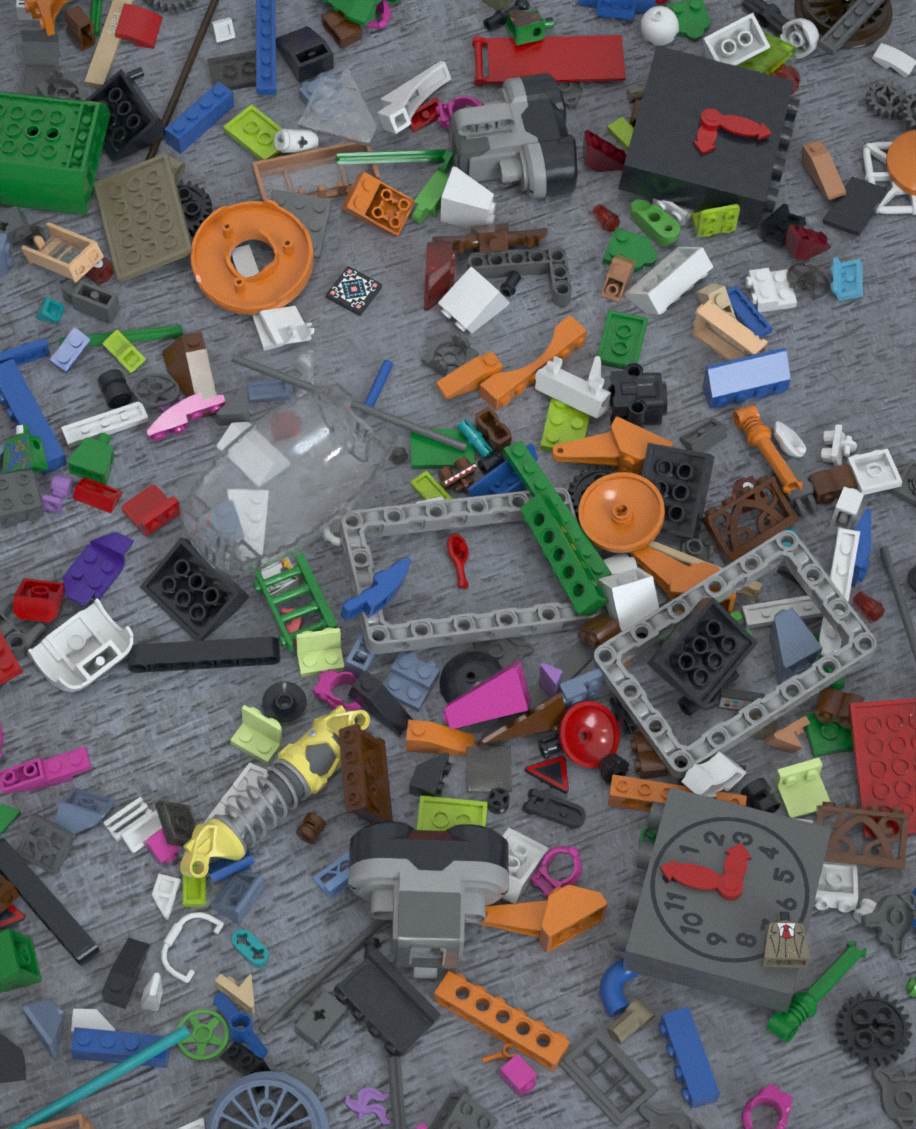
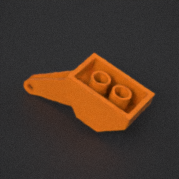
M616 416L611 425L610 432L557 444L553 447L552 458L556 462L615 466L618 473L623 471L641 476L648 443L673 447V442Z
M648 545L639 550L628 552L648 574L653 576V580L668 594V603L720 571L716 565H710L705 562L687 566ZM712 587L709 589L711 592L714 593L720 591V589H718L717 587ZM736 593L719 603L729 614L732 613ZM681 610L674 611L676 613H684Z
M567 885L563 888L557 887L552 890L547 901L486 906V919L478 924L538 937L540 945L548 953L604 921L608 903L601 892Z

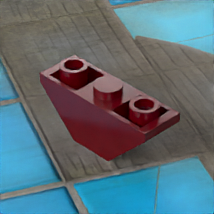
M588 129L584 131L582 149L585 165L597 172L623 171L627 156L626 152Z
M792 224L788 227L784 244L796 259L806 261L831 248L827 242L828 237L821 231L817 232L813 229H806Z

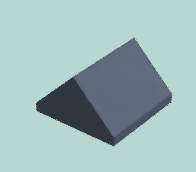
M245 871L234 872L210 907L240 925L265 889L264 876Z

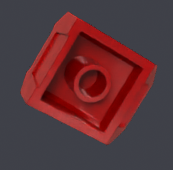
M23 578L14 595L13 613L21 621L25 619L49 624L57 617L65 594L64 583Z

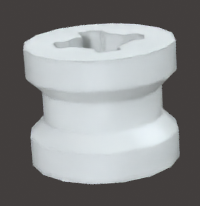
M862 899L860 902L861 907L856 909L853 914L854 918L861 923V917L872 913L877 903L870 899Z

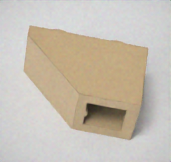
M712 283L697 291L700 304L704 305L711 300L712 304L714 303L736 319L724 285Z

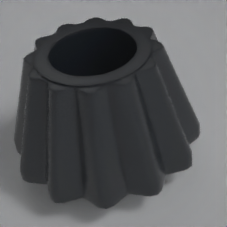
M611 753L601 758L598 766L602 779L606 784L611 783L612 775L626 776V773L629 771V763L618 755Z

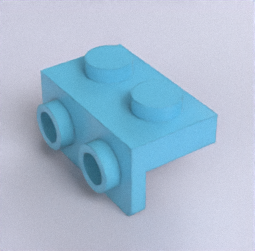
M838 257L833 258V265L831 266L833 282H831L832 293L836 294L839 301L863 297V264L861 260L840 263Z

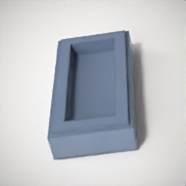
M278 379L247 382L249 404L291 399L289 384Z

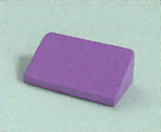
M542 663L539 686L550 698L558 693L563 671Z

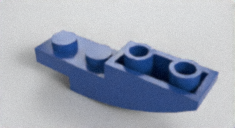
M408 557L403 561L398 560L392 564L391 568L377 572L373 576L371 587L364 589L356 598L351 597L343 603L340 615L346 622L362 612L370 618L386 606L401 588L408 573L411 559Z

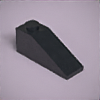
M366 670L352 685L348 693L351 699L399 737L408 727V719L413 720L388 689Z
M132 938L127 939L109 972L102 990L104 1003L126 1009L150 944Z

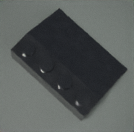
M122 69L85 100L103 102L109 108L110 118L103 147L114 162L152 145L165 135L166 126L134 79Z
M648 443L641 476L652 482L663 498L665 518L660 533L690 539L699 538L702 523L700 519L704 513L715 456Z
M180 538L140 586L196 641H203L234 615L249 597L238 584L192 541Z
M714 597L702 598L647 664L663 680L703 709L758 642Z

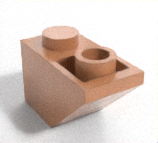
M619 254L613 257L601 296L620 302L632 278L637 261Z

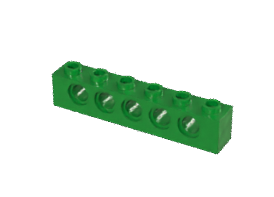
M538 493L520 507L523 513V520L531 527L533 538L540 543L543 549L542 554L550 561L553 567L552 572L560 579L562 590L570 597L574 611L581 615L591 616L608 603L609 600L551 497ZM584 587V592L581 595V589Z

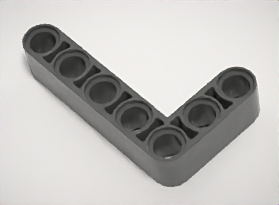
M561 247L473 253L468 257L467 270L472 267L485 279L508 277L511 271L520 273V276L548 274L553 303L563 307L570 302L572 286L566 252Z

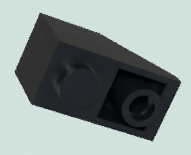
M443 753L418 764L409 785V794L417 797L441 796L445 783L442 782L444 775L448 776L452 767V763L449 762L450 754Z
M0 1033V1083L26 1080L25 1056L22 1049Z

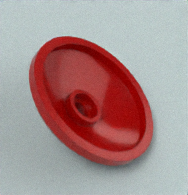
M584 701L573 705L563 715L559 726V740L565 755L573 763L584 768H596L599 766L601 758H604L605 755L610 753L616 754L620 742V730L616 718L607 707L597 702ZM581 732H582L583 735H584V739H583V740L581 739V736H580Z

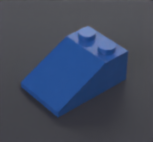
M869 508L866 509L854 529L855 531H860L851 583L853 588H855L858 581L863 582L871 563L868 560L871 553V509Z

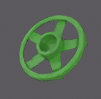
M208 1009L195 1010L187 1014L180 1021L178 1028L182 1027L185 1021L189 1019L194 1029L190 1036L177 1043L180 1050L187 1057L202 1062L217 1057L227 1047L229 1028L225 1019L215 1011ZM207 1013L215 1017L206 1025L201 1024L195 1015ZM220 1021L225 1029V1039H221L213 1034V1030ZM196 1042L197 1055L187 1051L182 1043ZM207 1043L221 1046L216 1052L204 1056Z

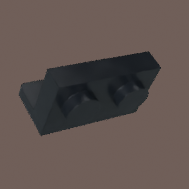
M783 203L760 224L759 228L763 241L782 248L785 245L788 227L791 224L804 227L807 224L805 218L790 213L788 204Z

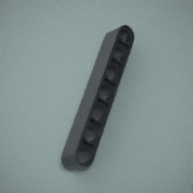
M276 637L135 644L132 645L128 653V670L134 673L275 665L280 662V642Z
M2 837L0 839V874L13 884L19 896L80 966L84 965L100 952L98 946L13 847Z

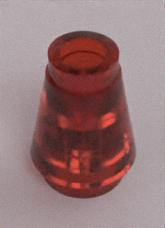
M602 204L594 207L593 213L603 230L613 232L615 228L619 227L620 220L617 214Z
M862 591L858 592L853 598V601L867 620L876 622L883 616L885 609L882 603L864 594Z

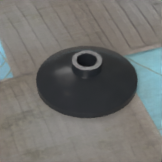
M288 681L277 682L271 685L265 691L262 698V706L266 715L283 723L298 719L305 711L307 704L306 695L302 688ZM287 703L288 707H281V704Z

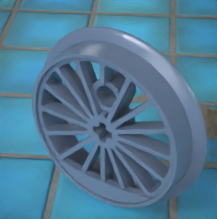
M272 1071L249 1074L229 1085L215 1101L206 1125V1129H221L223 1118H226L247 1129H287L311 1120L312 1129H329L325 1109L317 1095L299 1079ZM265 1086V1099L257 1104L252 1089ZM271 1086L283 1089L278 1103L270 1099ZM246 1091H248L259 1124L237 1100ZM287 1092H290L298 1098V1101L277 1120ZM234 1102L256 1128L225 1114L229 1106ZM266 1103H270L274 1109L270 1117L263 1116L261 1111ZM304 1105L309 1114L308 1117L276 1128L298 1106Z

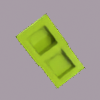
M118 329L102 343L130 373L135 371L146 360Z

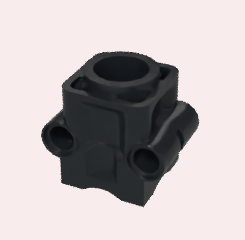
M629 363L625 367V371H611V385L608 387V391L611 392L609 404L612 408L610 426L616 416L641 428H644V425H661L662 416L667 414L668 403L667 386L665 381L662 382L661 372L643 373V367L638 363Z

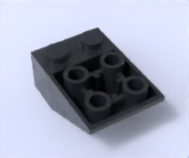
M309 26L276 38V46L298 82L334 69V53L327 42Z

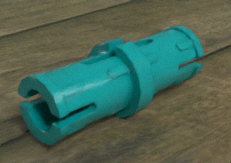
M467 418L457 425V428L468 439V444L470 446L473 445L483 459L494 451L482 437L483 434L478 432Z

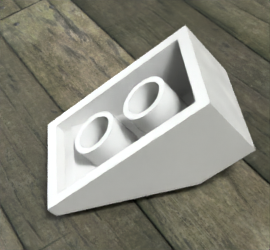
M508 828L503 837L509 843V891L502 898L516 904L526 890L531 877L535 874L542 862V858H544V854L547 853L549 848Z

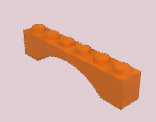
M569 315L555 326L550 345L537 360L518 370L494 373L480 384L479 396L495 411L501 407H506L512 398L516 395H521L530 384L536 383L535 375L537 371L546 366L548 361L553 362L554 356L564 361L575 349L583 347L586 343L587 330Z

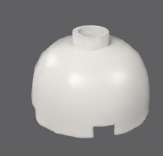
M652 7L641 19V34L644 40L653 43L655 46L671 43L679 32L678 19L675 13L667 7Z
M799 18L783 25V34L780 35V40L786 53L789 55L793 54L796 56L794 58L799 59L808 56L816 49L819 33L816 26L810 20Z

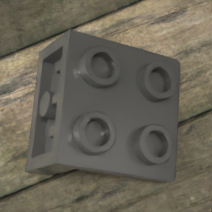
M450 1093L429 1129H494L498 1120L467 1094Z

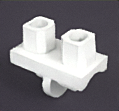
M835 425V430L824 431L825 445L833 446L832 448H822L823 462H833L835 467L842 465L843 455L846 457L850 456V453L856 451L857 444L852 441L851 436H846L842 432V425Z

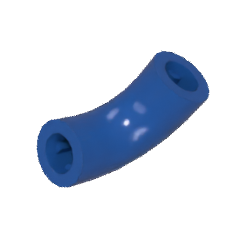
M624 957L608 967L600 980L599 994L609 1017H614L624 1012L629 1006L622 992L623 986L627 981L638 976V973L623 970Z

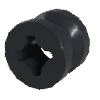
M502 787L491 789L487 797L488 810L497 815L505 813L509 808V792Z

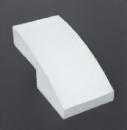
M882 43L872 56V59L887 70L889 67H892L904 78L910 74L916 64V61L907 54Z

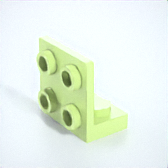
M329 627L322 631H304L296 635L301 677L320 675L321 673L323 674L324 670L343 671L344 662L341 651L340 628L334 629Z
M244 705L241 708L243 723L231 738L230 743L262 763L269 765L283 745L282 727L277 720L273 718L268 719L258 709L254 707L249 708Z
M820 758L777 770L774 782L789 818H798L815 813L816 806L822 805V801L831 802L819 775L823 766Z

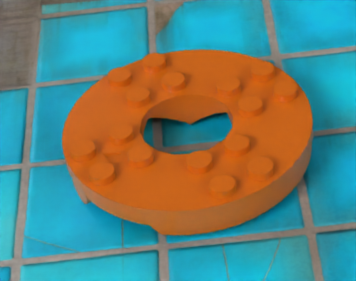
M268 199L264 200V202L247 201L230 206H222L211 213L198 228L192 242L193 251L190 255L194 278L202 293L217 306L233 313L257 315L262 310L281 308L290 303L305 288L310 279L314 264L312 240L308 230L291 212L280 207L275 201ZM251 239L267 243L274 250L275 254L274 260L269 265H266L262 271L250 277H244L236 271L230 258L237 245Z

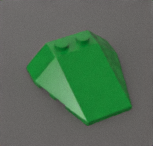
M382 0L321 1L325 4L329 2L333 5L335 11L340 10L345 13L344 17L348 20L365 26L375 19L376 5ZM387 0V1H390V2H393V3L396 4V3L399 2L400 0Z

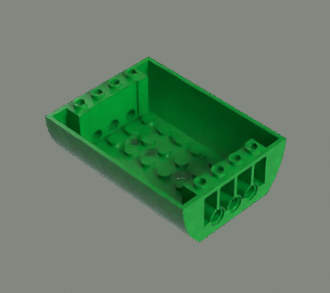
M0 91V205L87 215L110 118L108 106L103 102ZM32 130L38 131L34 136L28 135ZM54 132L58 134L55 138L48 137L49 134Z

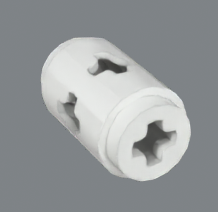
M282 129L276 133L274 144L276 149L282 153L306 152L317 149L318 137L311 130Z

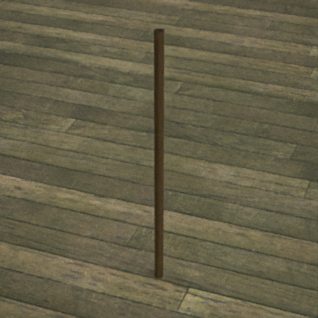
M219 0L210 1L161 120L166 127L170 122ZM163 136L151 145L145 161L156 156Z

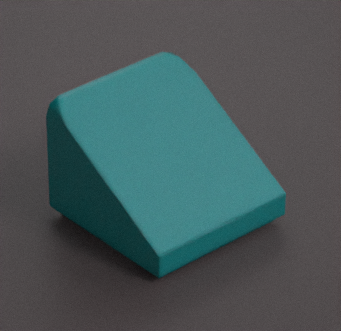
M46 297L41 302L35 318L58 324L65 306Z

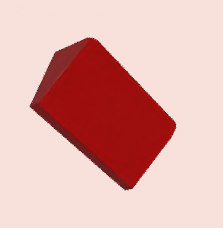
M437 97L417 108L410 120L411 125L408 126L413 133L438 119L439 114L436 113V107H438L439 100Z
M84 477L75 486L73 498L84 504L112 513L123 492Z

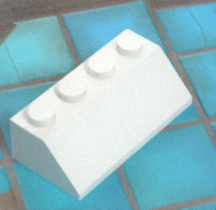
M677 247L624 294L645 313L660 315L667 310L671 303L678 301L685 291L692 289L694 283L706 277L707 272L713 268V265L703 247Z

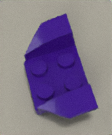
M118 532L91 540L90 544L85 547L62 576L67 598L82 606H85L90 598L94 600L98 598L100 601L123 571L126 562L124 554L134 543V540Z

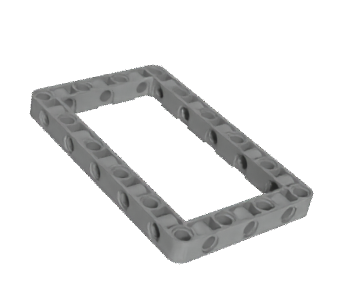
M555 487L554 489L577 521L569 492L564 488ZM529 491L345 512L341 518L339 534L354 598L359 596L364 589L371 587L373 581L374 565L370 547L366 544V538L522 521L523 513L520 508L514 505L522 507L533 497ZM584 587L581 589V595L584 592ZM572 601L571 603L563 604L555 602L517 609V607L498 609L482 614H475L474 612L450 615L449 618L442 619L425 618L409 620L406 623L393 625L384 621L382 609L370 618L364 612L358 614L366 649L372 654H385L574 630L597 617L601 612V608L591 616H586L574 611ZM373 638H379L381 641H376Z
M785 530L600 645L594 652V665L596 669L600 668L604 681L670 773L676 778H684L686 772L694 764L706 763L718 752L725 753L870 660L875 653L877 642L873 634L794 532ZM789 542L792 546L785 547L782 543ZM784 563L845 643V646L836 652H830L811 664V668L800 675H794L775 687L774 691L762 699L758 698L739 710L736 716L725 723L722 721L703 733L700 739L689 746L680 745L672 734L669 724L658 709H654L647 699L646 692L633 674L628 673L623 664L673 633L702 598L714 597L720 603ZM752 564L756 568L749 570L746 568V565ZM813 575L817 577V580L811 581L807 577ZM712 587H717L718 589H720V591L714 593L711 592L709 589ZM839 609L844 614L836 615L833 610ZM681 610L684 614L677 616L673 612ZM638 633H645L647 637L640 639L636 635ZM867 644L870 649H861L859 645ZM602 656H608L611 659L607 662H603L599 658ZM830 667L833 669V672L826 673L823 671V668ZM628 690L634 691L636 694L632 697H628L624 693ZM789 690H793L797 693V695L791 697L788 696L786 692ZM751 714H758L760 719L752 720L749 716ZM656 725L661 730L659 732H652L649 728ZM715 737H720L723 739L724 742L721 744H716L712 741V739ZM683 761L686 763V766L679 768L675 763Z

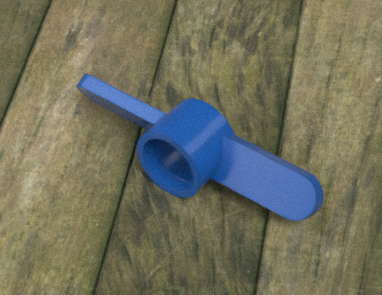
M220 992L216 994L214 1003L229 1022V1037L237 1043L246 1042L256 1056L260 1058L266 1057L268 1050L253 1032L251 1016L247 1013L239 1012L225 993ZM237 1026H245L246 1028H244V1029H236L235 1027H237Z

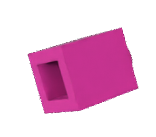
M165 827L143 841V844L158 864L163 861L165 864L170 863L177 857L175 853L180 850Z
M517 1053L500 1068L499 1076L517 1096H520L523 1092L525 1094L529 1093L535 1087L537 1073Z

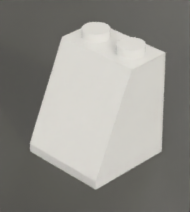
M453 167L441 197L440 221L470 229V226L493 224L495 220V215L493 214L496 203L493 202L494 194L457 167Z
M470 267L438 304L443 307L441 312L449 319L454 317L457 320L456 326L463 332L467 329L472 334L507 307L510 302L475 269Z
M634 568L598 579V583L609 600L606 603L609 616L619 623L622 631L659 609L653 576L640 568Z

